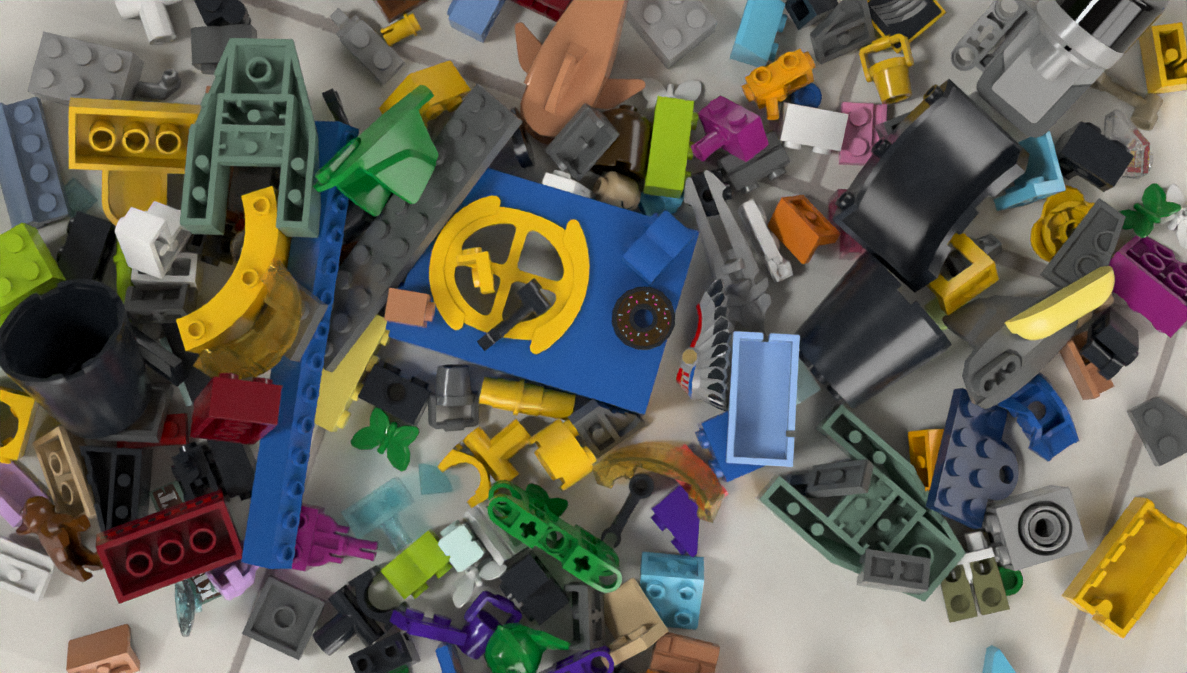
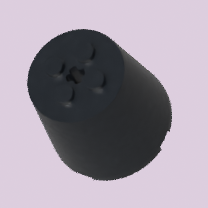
M868 251L860 255L793 334L800 335V360L808 368L813 364L814 366L810 369L811 373L821 384L825 385L829 382L830 384L825 388L838 402L843 398L852 409L857 408L939 356L952 345L943 331L917 301L910 304L898 291L902 284Z
M87 279L56 283V289L42 295L35 292L17 305L0 327V367L61 425L78 437L87 439L104 438L129 427L147 408L152 395V384L125 306L119 295L108 285Z

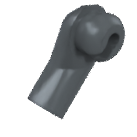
M168 69L164 71L162 79L157 84L139 81L136 91L137 96L165 100L180 88L181 78L177 71Z

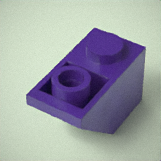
M678 484L651 507L655 514L650 518L662 532L668 528L675 537L670 542L682 556L688 552L693 558L697 554L701 509L683 487Z

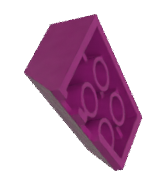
M1137 235L1134 236L1116 252L1109 262L1108 266L1113 268L1115 277L1112 293H1116L1125 300L1131 310L1147 318L1157 331L1165 333L1171 338L1187 321V263L1176 260L1172 250L1150 237L1140 238Z

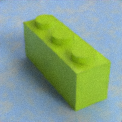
M657 96L643 194L680 199L683 189H685L686 179L691 177V171H686L687 160L693 159L691 145L695 142L689 141L691 130L696 131L698 123V112H693L694 101Z

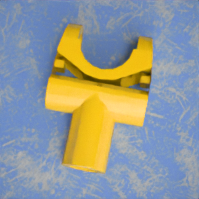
M516 418L491 439L479 426L462 440L474 456L460 451L463 449V446L460 444L462 441H460L439 463L437 468L444 473L451 466L464 462L472 464L477 468L481 481L475 491L476 494L466 502L473 508L488 498L491 487L489 474L496 482L499 480L512 481L520 474L509 460L529 444L527 440L532 436Z

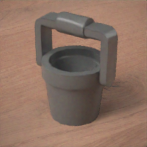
M446 364L437 366L435 393L429 394L428 423L432 428L444 429L445 432L461 431L465 427L478 425L479 394L478 391H472L468 365ZM436 405H471V419H445L444 421L436 422Z

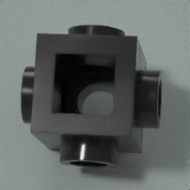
M722 168L709 170L726 186L722 196L728 205L727 200L732 199L730 181L724 182ZM705 171L691 173V178L706 216L720 215L714 198L707 197L704 191L710 190L704 175Z
M225 223L224 235L191 234L186 249L202 255L201 261L216 267H219L220 262L233 265L234 259L240 252V243L243 236L233 233V226Z

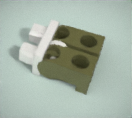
M980 530L964 534L968 550L965 551L964 557L940 584L949 623L978 617L970 588L972 584L978 609L982 616L1010 610L993 549L991 546H987V542Z

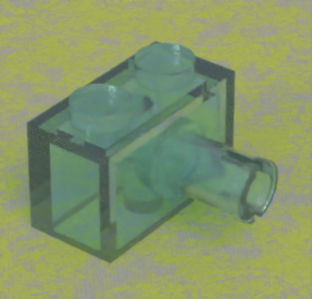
M399 476L392 478L341 512L358 539L376 528H382L396 552L413 541L398 520V517L400 516L399 513L414 504L415 500Z

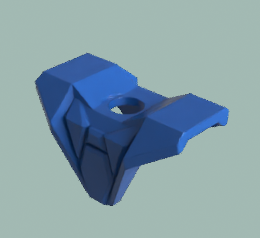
M1040 372L1009 398L998 403V406L1008 409L1013 418L1017 417L1016 422L1022 427L1023 433L1030 441L1028 449L1046 461L1052 460L1058 453L1079 441L1070 409L1065 406L1058 396L1050 380ZM1035 401L1040 402L1045 408L1044 416L1038 420L1031 410L1028 409V406Z

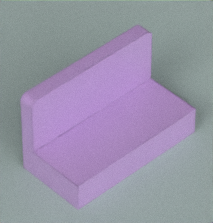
M11 461V464L0 462V515L12 527H19L23 522L20 511L28 498L43 496L50 501V497L14 461Z

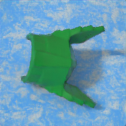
M520 623L498 625L497 630L490 637L486 646L484 659L492 673H537L543 652L547 649L569 650L570 643L554 637L545 631L535 630Z

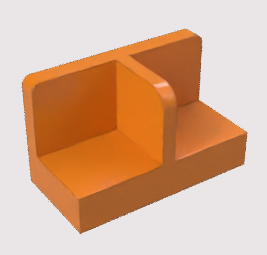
M804 195L781 197L768 222V228L802 264L810 262L818 246L836 243L841 234Z

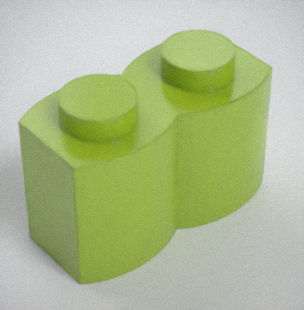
M432 529L425 532L381 570L382 574L404 600L410 595L416 599L429 588L425 583L434 574L439 579L453 567L449 561L450 555L446 556L439 547L440 538Z

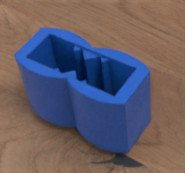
M667 210L661 215L655 212L644 224V227L647 229L646 232L639 239L634 235L622 248L625 252L622 261L650 286L690 244L695 236Z

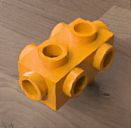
M798 49L794 52H786L777 61L766 67L760 66L754 69L750 75L745 77L746 84L742 85L741 88L749 103L754 100L759 110L766 107L768 120H777L779 118L778 102L784 101L787 95L814 82L812 69L816 68L808 51L803 53L801 49Z

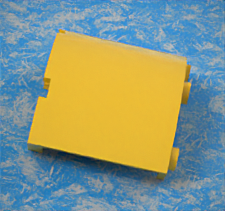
M274 186L241 196L245 212V237L239 261L227 283L208 303L189 315L176 319L185 351L217 357L244 344L251 336L257 333L252 329V326L266 303L279 274H286L292 237H286L276 228L279 190Z

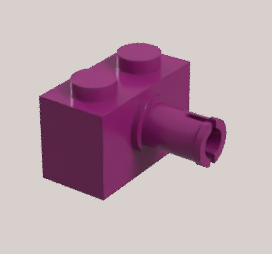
M721 95L698 112L705 136L692 144L691 150L697 159H701L702 162L719 148L747 162L769 145L760 116Z

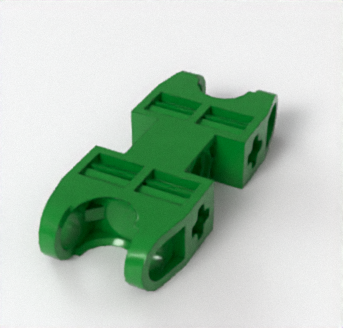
M499 480L490 487L488 493V515L493 523L533 549L536 545L562 563L564 570L598 591L611 593L620 587L622 573L619 568L618 554L613 548L579 525L575 524L573 527L550 512L547 504L510 481ZM498 488H507L512 496L507 494L493 496ZM493 507L495 510L501 513L503 517L497 516L493 512ZM553 531L560 532L563 535L556 541L547 538V535ZM606 555L611 556L614 559V562L611 561ZM614 573L617 575V579L613 584L605 585L599 581V576L608 577Z

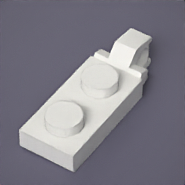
M754 199L742 204L737 212L762 264L765 263L774 284L794 275L790 261L782 258L778 251L780 244L776 235L773 232L770 233L765 224L767 218L763 208L759 204L756 205Z

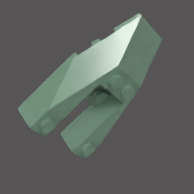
M229 38L213 74L215 76L209 93H205L200 104L202 109L195 124H191L189 129L180 225L192 234L224 235L230 167H281L276 228L286 237L318 238L321 196L320 192L318 193L313 187L318 181L315 177L319 170L318 133L295 42L293 39Z
M837 404L819 423L816 429L853 461L867 459L873 464L874 468L868 493L844 495L826 516L781 476L775 475L755 499L828 561L857 574L861 573L862 563H859L861 555L865 553V549L931 558L928 591L920 595L905 593L925 602L966 553L946 519L940 513L926 507L929 491H925V486L917 475L914 466L845 406Z

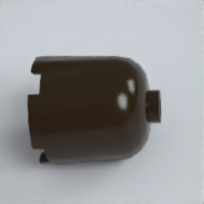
M622 104L619 108L610 109L602 113L620 135L590 168V172L602 176L603 171H615L634 179L636 182H640L641 178L646 177L653 127L644 115L637 112L638 109L636 107Z

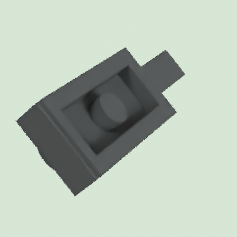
M867 459L813 465L810 473L792 475L790 485L807 498L868 493L874 466Z

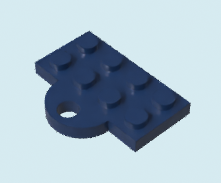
M954 389L927 498V508L972 529L982 528L987 502L1003 500L1014 491L1019 475L1018 462L1011 447L1002 440L1008 414L1007 410L997 405L987 409L981 408L971 403L966 389ZM1001 468L1003 469L1005 474V479L1003 482L1001 481L999 476Z

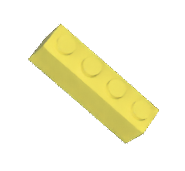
M378 314L374 317L334 372L322 369L315 424L330 432H337L338 428L343 429L351 416L348 409L352 401L357 402L360 399L358 395L364 386L362 384L367 373L371 372L374 364L378 365L380 357L377 354L381 346L384 345L386 347L391 340L388 337L390 331L386 330L387 321L384 320V317Z

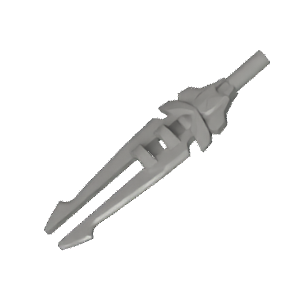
M709 170L704 172L733 249L721 253L691 177H687L684 203H688L694 208L713 280H724L728 293L725 295L729 297L726 305L730 310L728 318L740 322L750 332L763 333L762 342H768L764 331L766 310L771 305L770 294L765 292L769 286L768 277H764L757 283L754 281V277L760 269L734 216L723 199L722 193L726 186ZM733 258H737L736 261L730 264H725L726 261ZM738 279H745L739 284H733Z

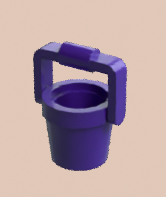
M489 591L481 592L464 614L466 622L461 632L467 633L464 646H456L472 659L478 660L486 652V646L490 637L497 630V626L502 625L493 615L482 609L487 601L502 611L512 614L505 624L519 623L522 619V613L514 605V602L500 594L495 595Z

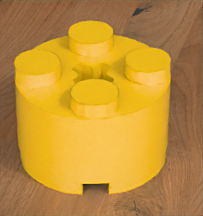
M557 419L527 440L530 446L534 443L537 445L538 449L534 454L553 481L560 479L563 483L558 487L562 492L594 471L592 464L597 461L587 446L583 448L580 446L575 438L579 433L569 419L565 422Z

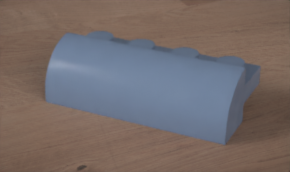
M38 97L8 105L0 103V185L12 228L23 222L38 229L47 226L46 223L72 216L41 99Z

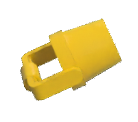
M902 34L887 35L861 48L859 56L866 81L868 83L874 81L882 104L901 102L912 96L909 68L914 66V59L906 36ZM901 42L904 57L886 59L870 66L868 54L877 53Z

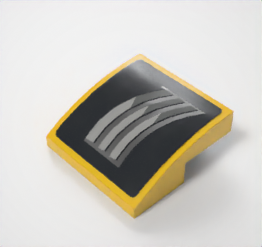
M867 0L872 24L882 37L902 34L908 38L909 44L947 13L936 0ZM901 42L891 47L896 54L903 50Z

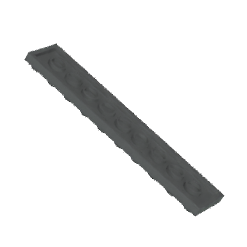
M476 83L433 141L439 155L436 160L435 169L418 202L409 204L393 194L381 213L340 265L337 272L323 368L326 371L334 372L387 302L389 288L396 289L523 122L479 84Z

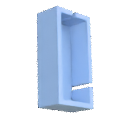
M734 331L726 463L793 467L795 437H786V431H795L800 335L770 333L768 342H762L763 333Z

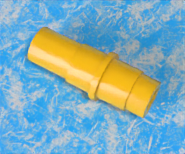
M484 376L479 398L480 404L512 411L513 415L516 416L518 413L565 421L573 413L576 394L524 383L525 379L514 381Z

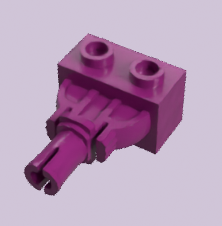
M302 503L292 569L306 572L312 569V567L323 566L329 562L342 564L344 557H341L342 555L375 561L377 552L363 550L362 548L375 551L378 549V541L374 542L345 534H338L336 532L349 533L350 527L338 525L331 516L324 513L325 507Z

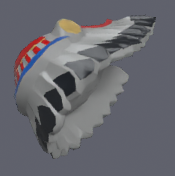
M718 279L710 284L701 302L696 305L699 318L697 331L690 347L682 353V363L676 376V382L689 395L692 401L702 400L726 412L729 409L732 340L736 321L728 318L730 310L726 305L729 297L725 295L728 293L725 290L724 280Z

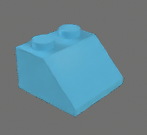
M747 0L729 59L755 67L766 66L768 60L774 61L779 46L778 43H774L776 32H783L788 15L782 14L785 7L784 2L781 0Z

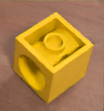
M0 386V401L8 404L13 415L18 418V431L15 437L11 436L0 444V462L11 464V461L19 460L25 455L39 404L24 391Z

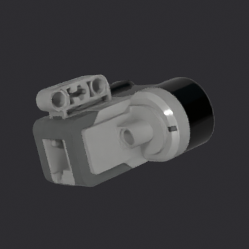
M994 0L956 44L951 52L950 59L953 66L960 71H968L975 66L983 73L976 86L979 96L1027 136L1041 137L1049 131L1106 69H1111L1166 10L1170 0H1040L1037 5L1031 0H1015L1018 9L1012 13L1003 10L1001 6L1002 0ZM989 24L994 27L992 33L987 34L980 43L977 38L984 27H987ZM1005 34V40L997 47V49L993 53L987 54L991 50V48L998 42V40ZM964 47L972 49L975 58L970 61L962 59L959 49Z

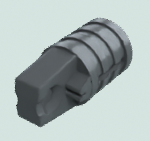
M991 233L973 241L991 259L1002 252L1001 242ZM958 250L948 254L944 261L948 272L953 278L972 265Z

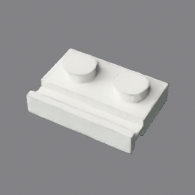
M486 499L477 504L476 507L468 509L463 517L498 565L501 566L530 547L493 523L488 515L489 499ZM493 507V512L497 516L503 517V515L499 513L497 510H495Z
M0 536V587L36 602L42 601L54 572L55 564L50 556L45 552Z

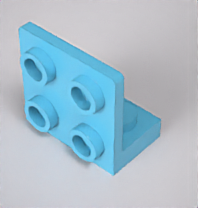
M1050 131L1041 137H1029L1018 142L1030 154L1026 172L1014 180L1015 186L1005 189L1006 195L994 199L997 211L1026 206L1066 191Z
M642 552L639 586L665 626L696 630L698 628L704 586V557L694 556L692 558L685 555Z

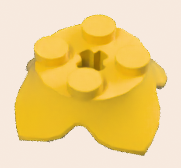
M1065 185L1066 191L1047 197L1040 218L1032 226L1030 235L1031 246L1036 254L1046 262L1051 261L1068 239L1066 235L1067 226H1069L1070 230L1075 229L1094 205V203L1085 201L1083 193L1077 188Z

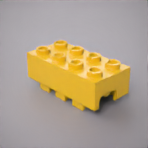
M1134 497L1061 595L1080 611L1094 615L1092 620L1109 633L1123 639L1187 555V528L1181 523L1171 520L1156 509L1154 503L1148 498Z

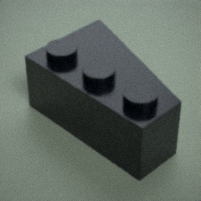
M79 446L81 456H84L88 475H86L88 484L92 487L96 503L94 507L100 531L103 532L147 516L149 514L153 449Z

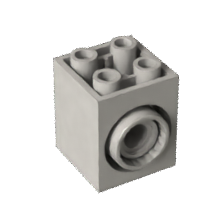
M1049 485L988 503L986 506L982 530L985 533L988 532L991 542L988 546L992 547L995 560L1000 567L1017 571L1088 550L1069 487Z

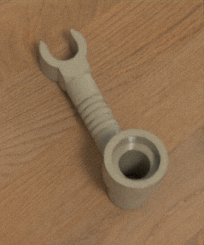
M1105 72L1090 86L1102 92L1106 91L1133 106L1134 112L1129 120L1135 127L1146 131L1154 128L1158 120L1157 113L1163 104V99L1160 96L1147 93L1143 98L1112 81V78Z

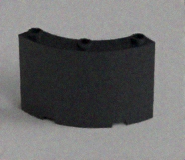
M948 79L940 86L935 84L929 88L923 96V101L908 114L887 138H881L875 143L871 149L873 155L860 170L848 190L835 202L837 209L832 220L909 289L916 293L938 278L944 261L951 251L947 244L955 233L958 235L962 234L979 214L975 208L988 195L994 198L1005 187L1026 172L1030 154L955 83Z

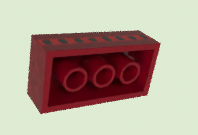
M219 373V377L214 376L194 401L190 437L248 445L256 444L278 424L282 385H275L273 380L268 378L256 377L252 381L239 380V375Z
M222 489L97 533L95 544L118 604L240 560L243 553V545Z

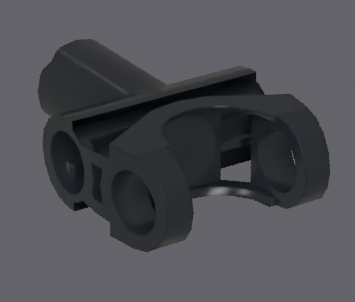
M377 565L348 582L351 587L355 586L356 596L345 584L328 598L338 613L312 635L317 645L328 656H331L355 635H357L365 647L372 645L385 634L376 621L386 624L383 627L386 631H389L394 626L390 622L393 610L405 612L407 607L410 608L406 601L397 608L394 606L387 610L378 609L371 604L368 590L374 581L373 578L381 572Z

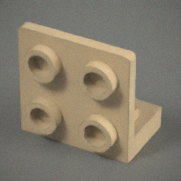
M635 578L622 583L616 591L604 594L605 624L615 638V641L608 645L611 650L608 653L613 658L614 666L646 650L669 631ZM602 657L601 660L608 669L609 662L605 657Z

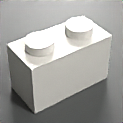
M782 102L776 135L779 140L783 141V147L801 150V146L804 144L813 146L812 152L831 155V150L841 151L849 114Z

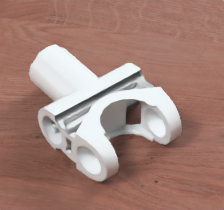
M114 0L123 20L140 15L150 45L166 44L176 38L166 6L183 0Z

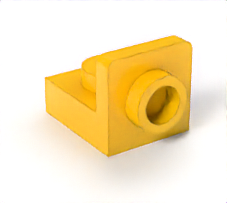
M481 247L462 250L463 255L456 256L459 266L477 264V268L471 269L474 287H480L483 295L496 293L489 252H482Z

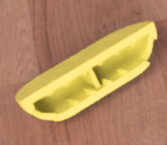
M1111 266L1099 267L1006 321V326L1013 334H1018L1028 340H1040L1051 336L1107 301L1115 283L1113 268Z

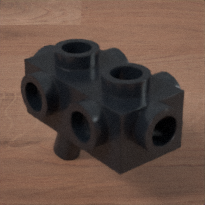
M195 441L178 448L180 453L171 457L174 463L171 469L175 479L178 482H182L186 493L183 494L184 501L206 495L205 492L210 487L213 492L222 489L226 502H230L223 480L217 471V465L212 452L208 449L207 445H198Z

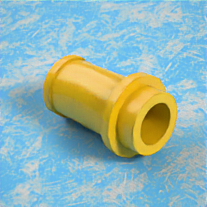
M405 13L403 14L404 18L380 29L389 47L412 34L417 36V32L422 30L414 13L410 15Z

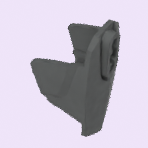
M1055 286L1039 297L994 295L989 298H978L942 318L944 325L949 330L967 341L974 348L965 360L962 374L971 403L987 409L1009 398L1034 378L1072 338L1078 320L1051 336L1040 340H1028L1018 334H1013L1005 324L1006 321L1060 291L1062 288Z

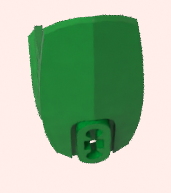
M419 85L380 116L356 139L344 145L315 174L318 181L313 187L319 193L336 186L340 192L372 216H378L381 213L391 192L409 204L418 202L435 169L436 160L439 155L419 112V109L434 97L432 91L425 85Z

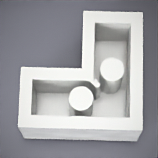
M154 201L148 211L131 207L125 217L119 219L114 232L128 267L163 279L192 234L180 225V210Z

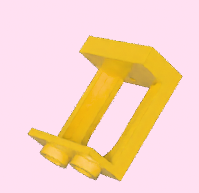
M955 233L949 243L968 259L972 265L949 281L939 273L937 279L926 285L937 296L940 308L947 315L956 311L999 280L995 262L964 233L959 235Z

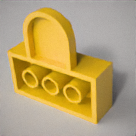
M70 97L69 169L102 170V207L106 217L115 226L121 217H125L131 207L148 211L154 201L167 205L168 173L185 174L189 129L191 124H195L201 111V105Z

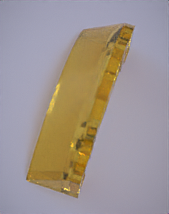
M277 256L272 259L260 278L267 285V294L264 302L268 304L261 318L251 329L237 339L204 349L199 353L193 366L209 377H219V373L239 375V380L248 377H258L278 364L286 351L291 348L301 322V293L298 283Z
M645 442L628 445L608 454L592 468L597 484L610 489L615 485L617 479L624 477L630 480L635 474L637 467L686 482L691 486L688 497L691 501L696 502L698 506V518L710 523H714L725 496L715 473L702 459L686 449L667 443Z

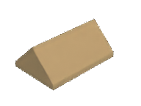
M59 426L32 442L57 513H65L75 517L84 514L88 520L96 518L97 515L94 507L96 503L92 487L88 484L86 476L88 471L84 456H81L79 446H86L84 438L72 434L64 426Z

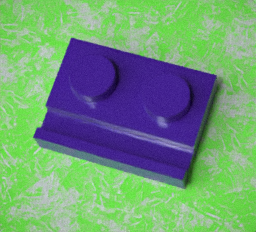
M409 607L406 608L405 612L393 610L390 622L400 629L407 631L406 633L464 646L467 633L461 632L459 628L452 625L451 618L440 614H434L433 618L425 617L424 612Z

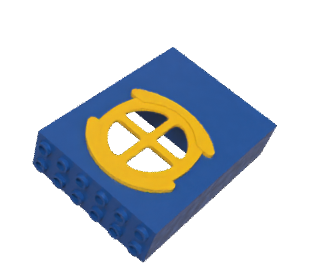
M487 168L409 271L405 283L401 282L397 288L432 296L431 302L435 303L433 321L427 322V328L387 321L386 330L390 331L388 337L644 415L667 340L661 346L651 350H635L624 345L615 335L612 327V310L617 299L626 291L636 287H652L665 294L676 312L700 231L687 228L695 235L693 240L650 286L622 261V257L625 254L622 248L634 235L639 239L646 232L647 229L644 227V224L650 216ZM496 224H512L516 227V233L507 261L504 264L491 262L493 274L500 278V285L492 311L488 315H482L464 300L458 290L454 277L455 270L459 266L456 256L463 255V244L475 232ZM529 232H538L554 246L563 263L564 274L561 280L554 281L521 271L518 268L521 252ZM477 264L464 265L471 268H477ZM535 278L542 286L541 289L553 292L556 295L554 305L547 312L532 320L518 323L486 351L476 342L503 321L502 314L511 285L514 282L527 284ZM639 310L635 313L634 321L639 327L646 328L651 325L653 318L649 311Z

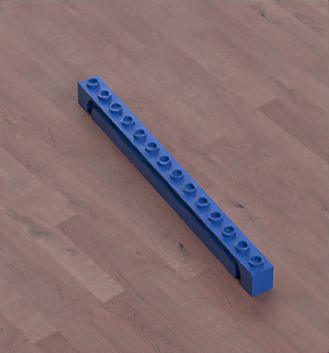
M315 121L318 133L319 169L344 145L359 136L358 128L337 121ZM336 186L320 192L321 212L318 238L292 237L286 274L327 304L328 308L300 362L291 361L274 348L270 379L273 380V384L282 385L278 424L260 439L241 560L242 563L268 569H292L295 555L296 537L300 522L325 349L349 198L340 192Z

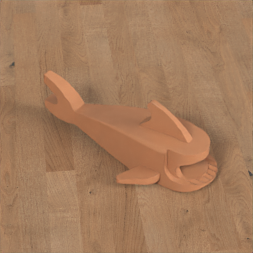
M573 0L543 44L524 23L519 22L515 24L518 60L521 68L527 73L523 82L526 84V89L520 103V115L527 132L540 143L549 145L584 103L596 110L597 108L610 109L618 106L645 88V81L641 79L609 78L617 54L628 0Z

